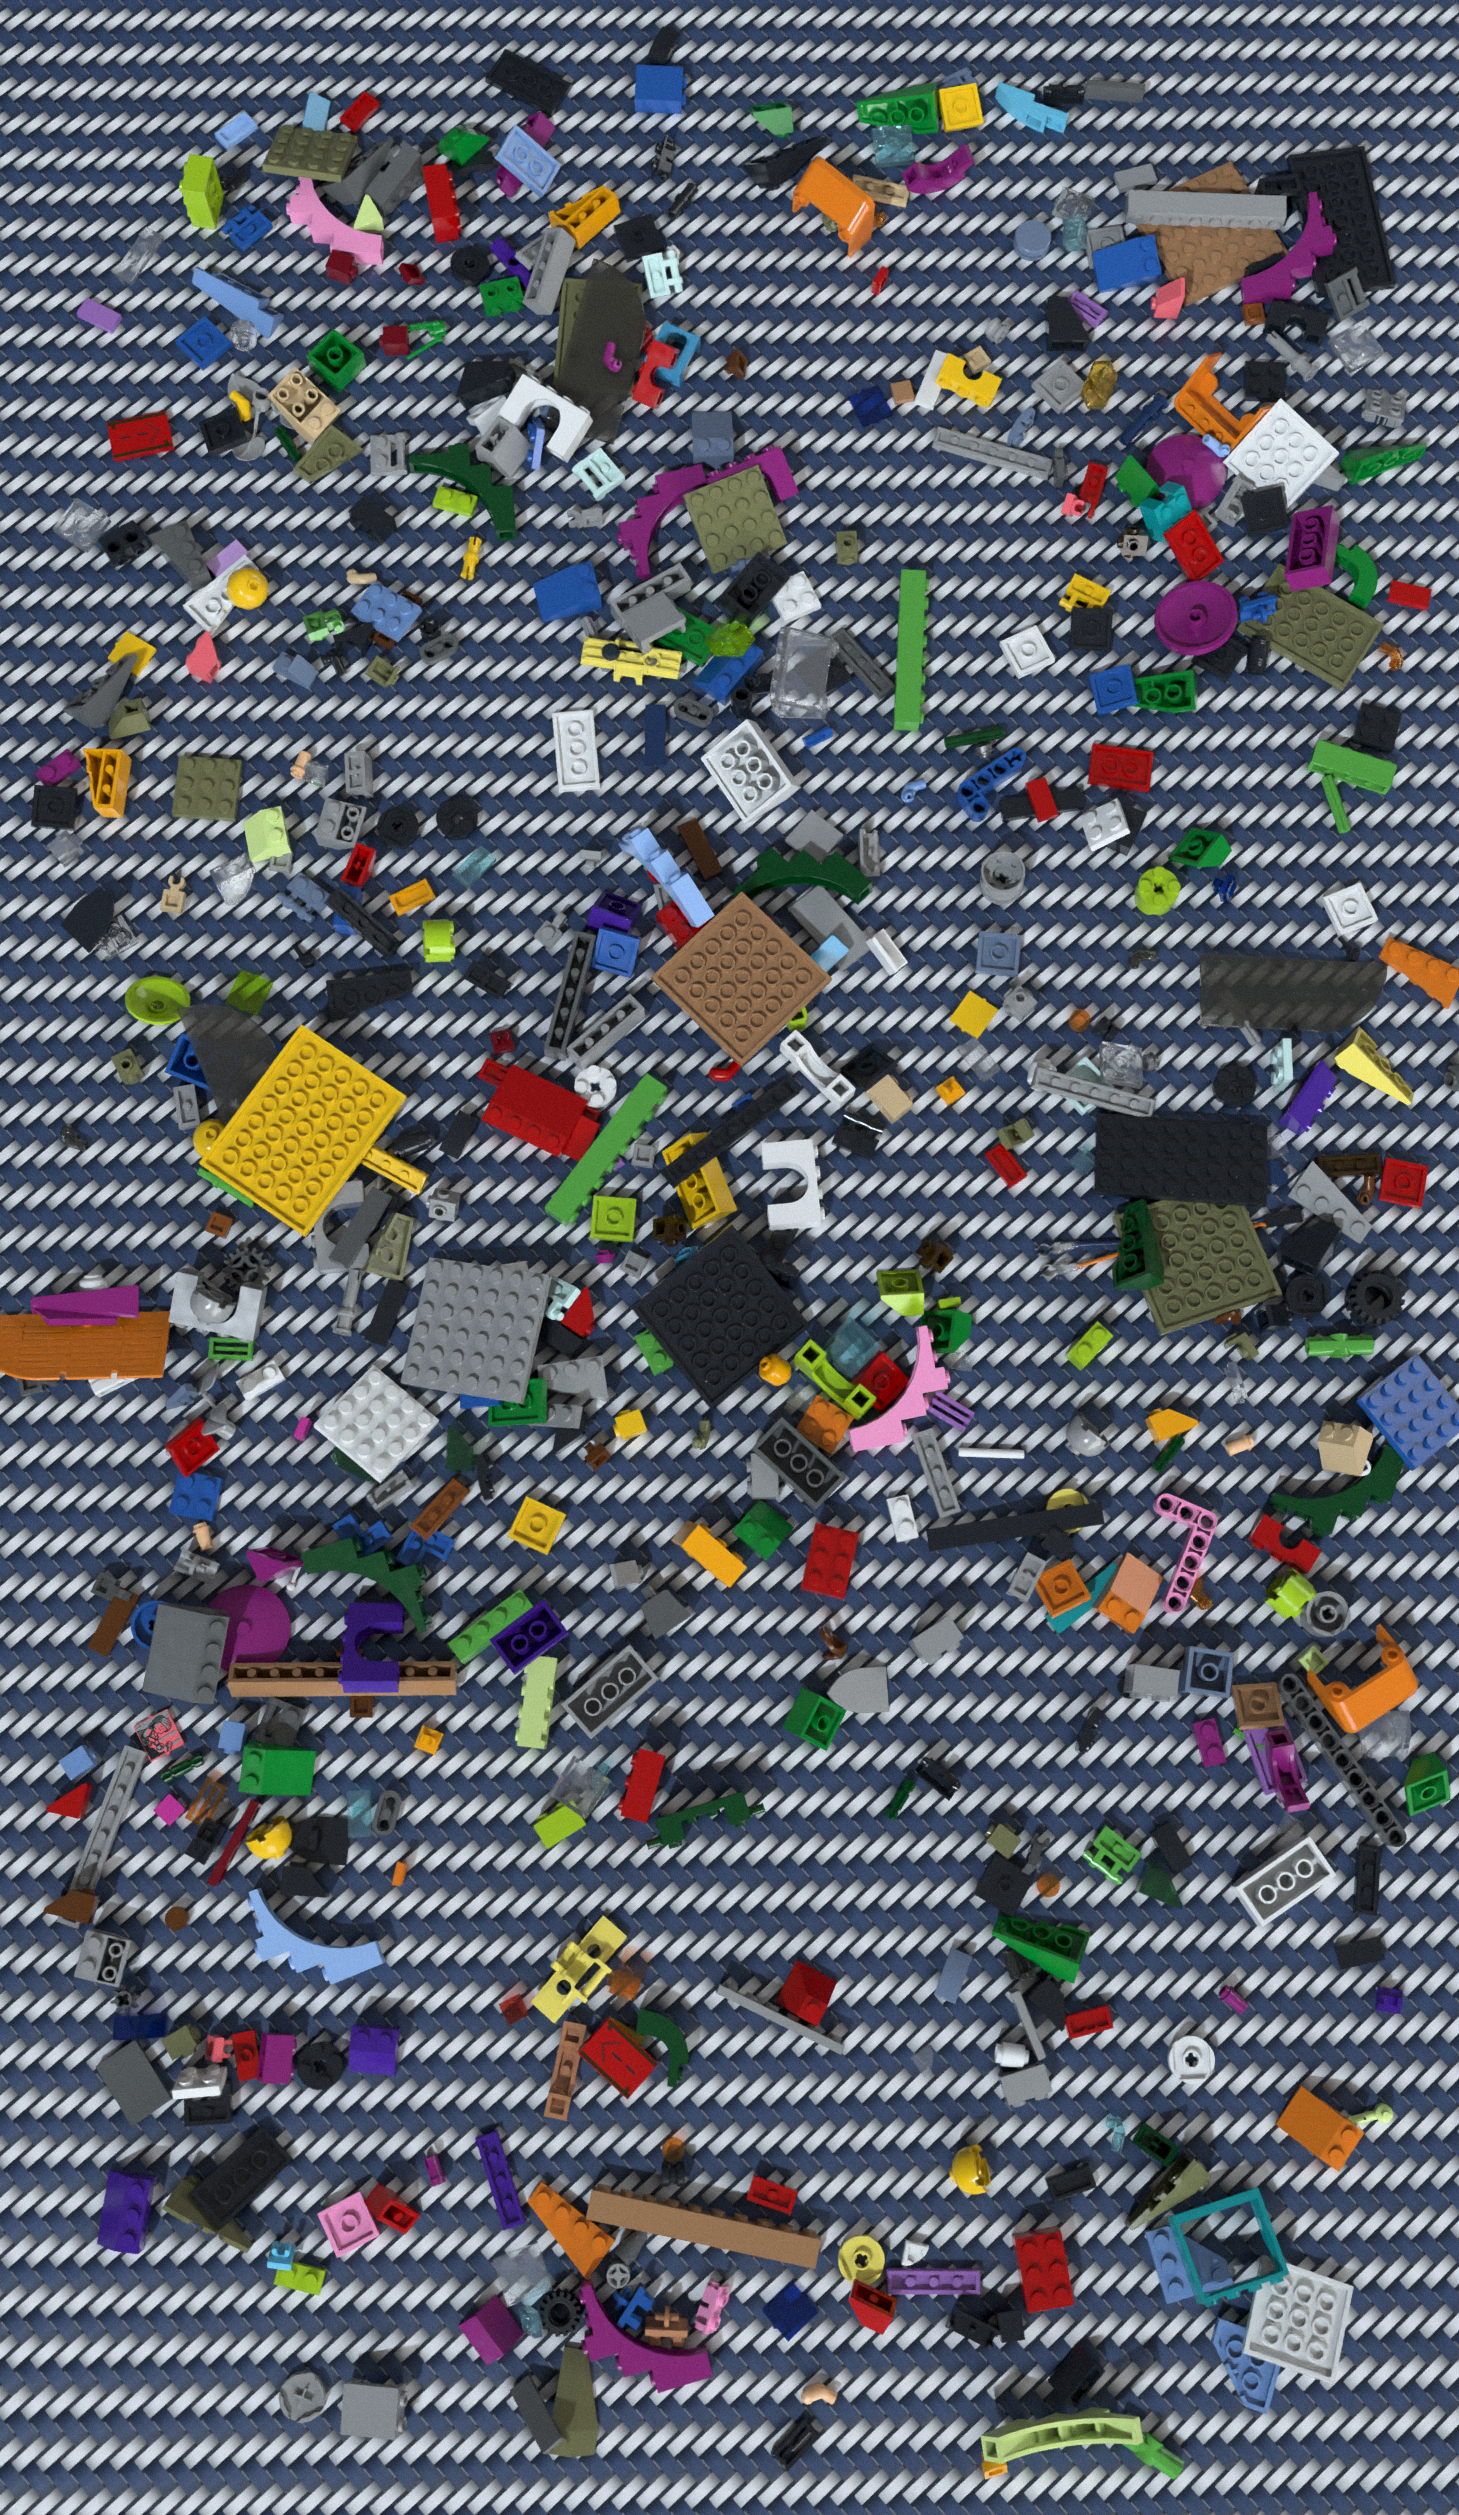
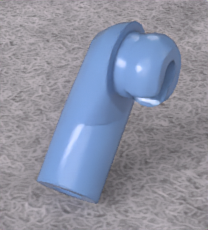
M922 778L906 783L901 793L902 800L906 803L912 802L916 791L926 788L925 779Z

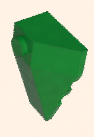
M998 1916L992 1930L993 1936L1051 1975L1073 1984L1075 1983L1091 1935L1089 1932L1070 1925L1062 1924L1061 1927L1048 1926V1922L1042 1921L1040 1924L1028 1923L1026 1919Z

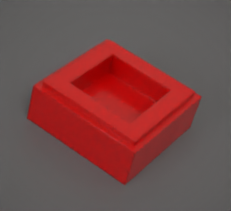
M884 266L880 268L873 280L871 293L879 295L887 282L888 268Z

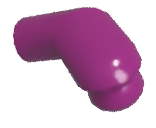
M607 342L603 362L610 371L618 372L622 368L621 360L618 361L614 356L616 344Z

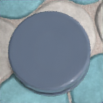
M1027 220L1021 223L1015 232L1013 241L1014 251L1020 258L1027 261L1042 259L1049 250L1051 232L1043 222L1038 220Z

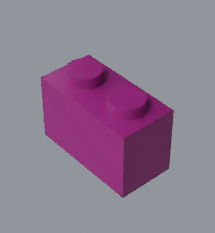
M262 2032L257 2081L263 2084H290V2078L294 2076L292 2056L293 2053H296L297 2040L294 2039L295 2036L293 2034Z

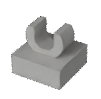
M580 850V858L586 859L585 869L595 870V860H602L603 852Z

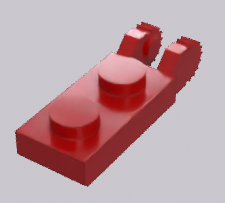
M1089 462L1078 500L1091 504L1087 514L1089 519H1092L1095 507L1098 505L1109 468L1093 462ZM1079 504L1076 511L1082 513L1083 505Z

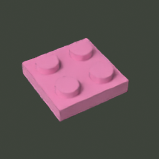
M361 2190L317 2213L337 2258L381 2234L371 2211L364 2203L365 2198Z

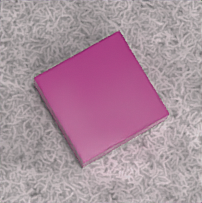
M302 1416L295 1430L294 1437L305 1442L313 1422Z
M169 1793L153 1811L168 1826H171L183 1814L186 1808Z

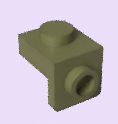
M376 655L364 674L386 688L390 684L394 685L400 676L397 674L400 667H393Z
M1025 1118L996 1132L1006 1150L1019 1147L1035 1136Z

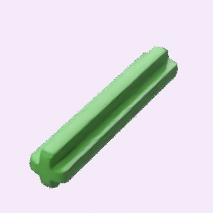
M1332 775L1324 776L1321 782L1338 832L1340 834L1349 832L1351 827Z

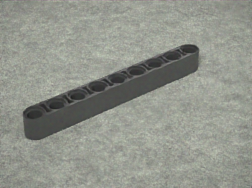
M1294 1674L1278 1676L1275 1682L1279 1694L1378 1837L1387 1846H1403L1407 1840L1404 1829L1300 1679ZM1285 1678H1289L1292 1682L1290 1690H1287L1283 1685ZM1298 1697H1302L1305 1701L1303 1709H1300L1296 1704ZM1312 1716L1318 1719L1316 1728L1310 1725L1309 1720ZM1326 1734L1331 1738L1329 1747L1323 1744V1737ZM1338 1754H1342L1344 1757V1764L1342 1766H1339L1336 1762ZM1352 1773H1355L1358 1777L1355 1785H1352L1349 1781ZM1365 1792H1368L1371 1796V1801L1368 1804H1365L1363 1801V1794ZM1379 1811L1384 1814V1821L1382 1823H1378L1376 1820V1814ZM1393 1830L1397 1833L1398 1836L1397 1840L1394 1843H1392L1389 1838V1835Z

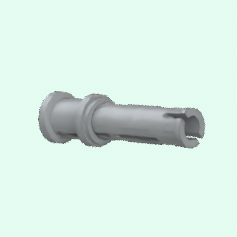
M1275 330L1272 331L1273 335L1269 334L1266 342L1291 364V369L1297 371L1303 377L1304 382L1310 381L1317 373L1318 367L1308 362L1305 355L1298 354Z
M349 1269L341 1308L337 1310L336 1328H333L332 1331L335 1334L342 1336L352 1335L350 1330L352 1321L356 1318L354 1309L363 1272L359 1270Z

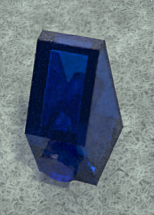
M120 2013L114 2016L113 2040H141L166 2037V2013Z

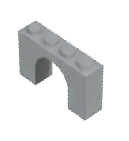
M362 1180L346 1182L314 1225L315 1235H311L312 1247L316 1248L317 1256H313L314 1268L318 1269L321 1275L349 1272V1269L362 1270L371 1253L369 1244H364L349 1269L330 1261L328 1258L336 1244L330 1242L326 1236L327 1222L339 1210L360 1207L366 1198L365 1186Z
M184 1267L177 1271L168 1322L175 1323V1326L180 1328L194 1327L196 1331L202 1333L216 1332L220 1337H238V1340L242 1342L254 1341L259 1336L268 1286L250 1282L244 1283L240 1288L237 1309L233 1317L221 1323L205 1325L197 1320L198 1317L193 1314L190 1307L191 1295L195 1286L203 1283L204 1272Z

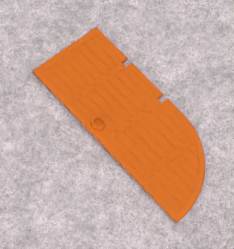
M170 1311L139 1312V1318L118 1317L117 1325H48L39 1314L0 1315V1372L25 1380H60L61 1374H66V1380L111 1379L112 1373H117V1379L163 1378L171 1322H168Z

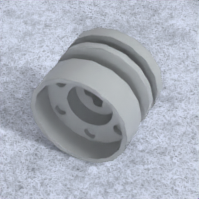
M997 851L990 854L984 860L981 867L980 890L989 902L997 905H1007L1014 902L1021 895L1025 880V866L1022 859L1009 851Z

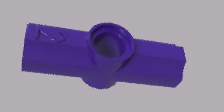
M498 237L490 246L491 252L507 269L510 277L518 276L520 285L526 291L533 271L528 270L515 258L517 251L511 247L504 237Z

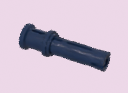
M1156 393L1153 400L1142 408V413L1118 437L1119 442L1123 446H1128L1150 421H1155L1158 418V414L1163 409L1168 408L1169 402L1166 397Z

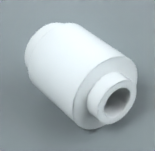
M1007 2042L996 2044L995 2063H1000V2066L1023 2069L1024 2064H1028L1029 2050H1025V2045Z

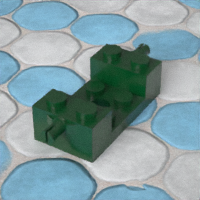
M741 1791L656 1818L660 1835L646 1840L648 1850L658 1846L668 1845L669 1849L681 1846L682 1840L686 1839L681 1824L683 1820H685L686 1824L698 1821L699 1815L707 1813V1816L711 1817L720 1814V1809L724 1808L728 1824H734V1827L738 1828L747 1825V1820L751 1819L754 1815L765 1812L764 1805L762 1803L752 1807L747 1806L744 1793Z

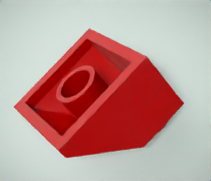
M796 1960L775 2002L802 2019L818 2026L837 1982Z

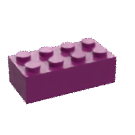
M1333 505L1293 513L1284 574L1291 591L1332 583L1340 525Z

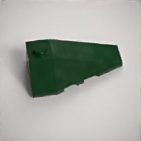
M1141 1199L1125 1206L1120 1229L1123 1232L1121 1243H1117L1118 1257L1117 1261L1113 1262L1112 1267L1113 1288L1148 1290L1165 1283L1163 1262L1145 1199Z

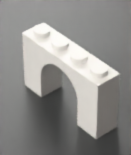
M522 374L497 416L508 421L520 431L534 409L546 405L557 408L560 412V423L546 447L553 455L568 463L593 423L589 415L590 412L583 406H579V408L574 406V402L563 395L561 398L556 395L557 392L550 386L543 387L537 378L531 375L527 377Z
M813 1139L761 1143L763 1170L794 1169L803 1175L808 1188L804 1196L798 1201L767 1206L769 1231L820 1227L821 1220H825L824 1207H820L819 1199H823L822 1187L817 1185V1179H820V1167L815 1166V1158H818L817 1145L813 1146Z

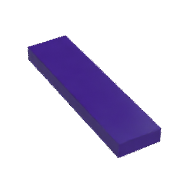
M498 2129L476 2136L475 2140L503 2231L526 2223Z

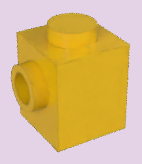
M628 1409L618 1413V1417L615 1418L616 1424L612 1425L616 1437L621 1436L622 1441L647 1432L639 1409L632 1412Z

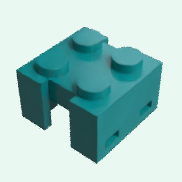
M1167 481L1159 488V492L1166 495L1165 499L1159 501L1148 497L1139 504L1150 538L1167 544V541L1162 533L1192 510L1184 486Z

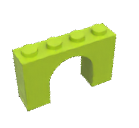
M810 1339L795 1355L793 1364L859 1421L873 1406L876 1397L861 1384L856 1387L844 1379L826 1360L827 1353Z

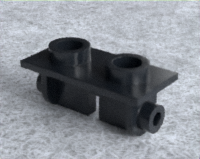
M1049 83L1048 86L1043 87L1044 105L1083 104L1084 86H1080V84L1063 87V85H1051Z
M668 135L656 144L654 151L657 153L656 158L653 159L650 167L653 170L651 179L655 175H658L661 180H667L670 177L672 163L667 161H673L676 147L674 142H667Z
M775 671L773 673L742 676L745 686L754 695L780 691L778 685L784 679V675L780 671Z
M926 1756L921 1760L914 1773L950 1801L954 1793L962 1786L959 1783L960 1780L956 1779L948 1771L942 1774L943 1767L933 1760L932 1757L929 1759Z

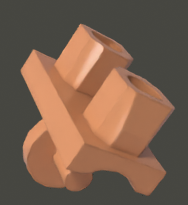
M665 2306V2313H655V2316H646L645 2336L648 2337L649 2345L658 2346L661 2344V2337H671L670 2345L675 2347L683 2346L684 2339L688 2335V2318L670 2313V2306Z

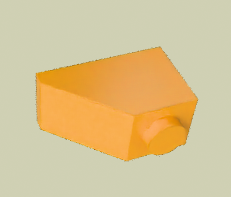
M1161 1408L1149 1412L1150 1417L1145 1419L1155 1444L1199 1425L1198 1420L1171 1409L1162 1411Z

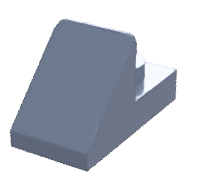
M283 651L272 667L273 672L308 690L319 674V671L301 655L297 654L293 657Z

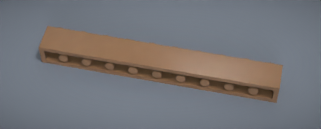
M456 1661L398 1662L400 1669L399 1693H344L342 1684L338 1683V1672L343 1670V1664L340 1662L230 1663L228 1686L231 1697L456 1695L458 1674Z
M598 2184L597 2187H592L586 2215L587 2220L816 2269L821 2238L820 2235H816L817 2231L803 2228V2231L793 2230L794 2226L780 2223V2227L770 2225L771 2221L758 2218L757 2222L748 2220V2216L735 2213L734 2217L725 2215V2211L712 2208L711 2212L702 2210V2206L697 2204H689L688 2207L679 2205V2201L674 2199H666V2202L656 2200L657 2196L651 2194H643V2197L636 2196L634 2191L628 2189H620V2192L613 2191L611 2186L605 2184Z

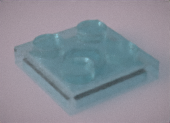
M910 125L871 128L876 168L911 165L915 162Z

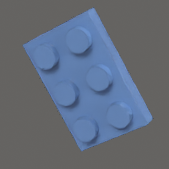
M516 124L511 128L494 157L540 198L544 196L561 167L557 160Z
M373 581L350 613L354 618L365 624L372 623L374 629L399 642L421 614L422 609L419 605Z

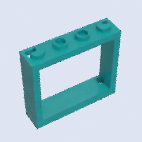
M1258 2187L1167 2217L1197 2304H1205L1206 2307L1219 2304V2298L1226 2296L1227 2300L1240 2297V2291L1248 2289L1249 2293L1262 2289L1261 2284L1270 2281L1271 2285L1278 2284L1284 2281L1283 2276L1289 2275ZM1250 2201L1274 2270L1204 2294L1180 2224Z

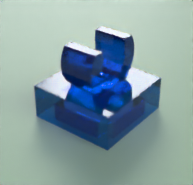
M1227 874L1224 881L1215 878L1212 884L1214 887L1213 892L1219 894L1221 902L1229 904L1237 887L1235 876Z

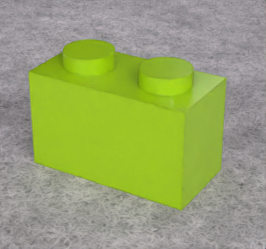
M1097 1321L1065 1357L1081 1371L1113 1335Z
M566 1799L555 1806L557 1811L551 1815L545 1812L536 1818L538 1823L533 1826L547 1849L587 1825L574 1801L568 1803Z

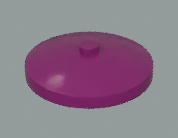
M1176 435L1163 440L1152 450L1145 467V471L1159 488L1167 481L1183 485L1191 508L1196 509V511L1209 506L1217 499L1226 480L1224 459L1218 457L1208 446L1203 444L1202 438L1193 435ZM1162 493L1156 500L1162 501L1166 498V495Z
M1192 581L1182 584L1167 593L1156 609L1154 624L1157 636L1166 648L1178 654L1192 656L1211 652L1223 645L1234 632L1238 619L1236 602L1231 593L1217 583Z
M249 1584L234 1586L217 1595L207 1607L225 1609L230 1617L220 1668L229 1672L230 1663H276L285 1653L291 1638V1618L283 1601L270 1590Z

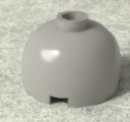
M196 1285L190 1298V1307L193 1314L198 1317L197 1320L202 1324L210 1325V1323L217 1324L228 1319L236 1305V1302L232 1303L233 1298L217 1288L212 1287L211 1290L204 1289L205 1285Z
M1077 1414L1067 1426L1066 1437L1071 1444L1068 1448L1077 1456L1080 1453L1089 1457L1099 1455L1108 1447L1110 1441L1104 1434L1100 1437L1099 1429L1081 1415L1079 1417Z

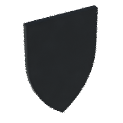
M98 891L85 896L73 907L60 924L88 953L93 950L111 924L114 913L113 891Z
M312 1817L302 1820L290 1827L292 1840L288 1847L301 1858L311 1862L346 1866L352 1819Z

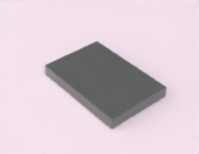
M137 2039L96 2066V2069L131 2126H134L173 2099Z

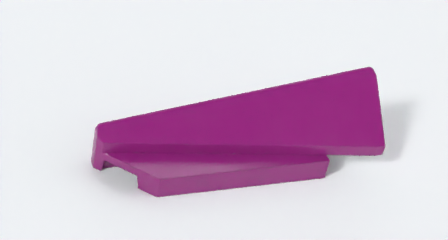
M541 112L528 116L526 124L518 126L542 148H544L555 130V125ZM500 164L495 176L496 181L500 184L498 188L508 197L512 198L522 182Z
M131 1285L32 1297L30 1301L32 1314L42 1316L44 1322L48 1325H117L118 1317L139 1318V1286Z

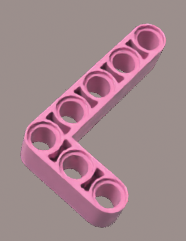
M1166 1493L1155 1498L1153 1501L1154 1511L1163 1517L1190 1528L1161 1603L1165 1612L1174 1614L1182 1611L1186 1605L1218 1521L1214 1513ZM1161 1499H1166L1169 1502L1168 1510L1161 1508ZM1181 1508L1188 1509L1190 1513L1188 1519L1181 1516ZM1203 1516L1210 1520L1208 1528L1201 1524ZM1195 1536L1202 1540L1201 1548L1194 1546L1193 1538ZM1186 1557L1193 1559V1568H1188L1185 1565ZM1178 1577L1185 1579L1186 1587L1184 1589L1178 1587ZM1171 1597L1178 1601L1176 1609H1172L1169 1606L1168 1602Z

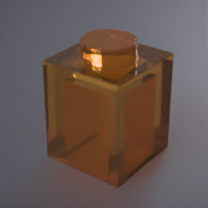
M616 1968L615 1973L611 1972L606 1983L607 1986H610L609 1993L635 2001L642 1976Z

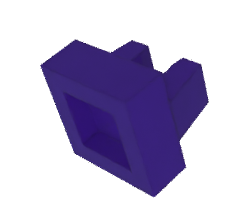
M1377 1986L1375 2010L1400 2014L1403 2000L1402 1991Z

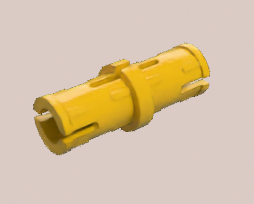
M469 537L467 552L463 556L464 565L461 577L466 579L467 573L469 575L468 580L474 578L475 567L479 563L478 554L482 540L477 537L475 545L474 537Z

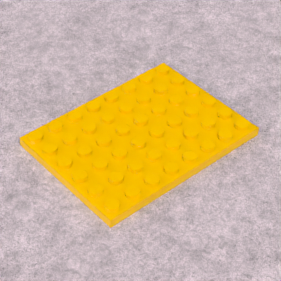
M301 1024L199 1164L306 1238L407 1097Z

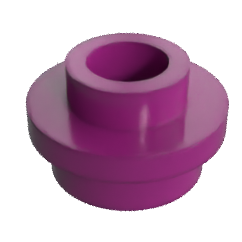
M611 1249L598 1250V1254L594 1255L597 1264L614 1262V1257H616L615 1253H611Z

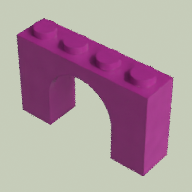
M773 445L762 449L763 454L756 456L755 453L744 457L745 462L738 465L737 461L726 465L727 470L720 473L719 469L708 473L709 478L703 480L705 486L758 465L761 474L769 483L776 503L799 493L781 446L774 448Z

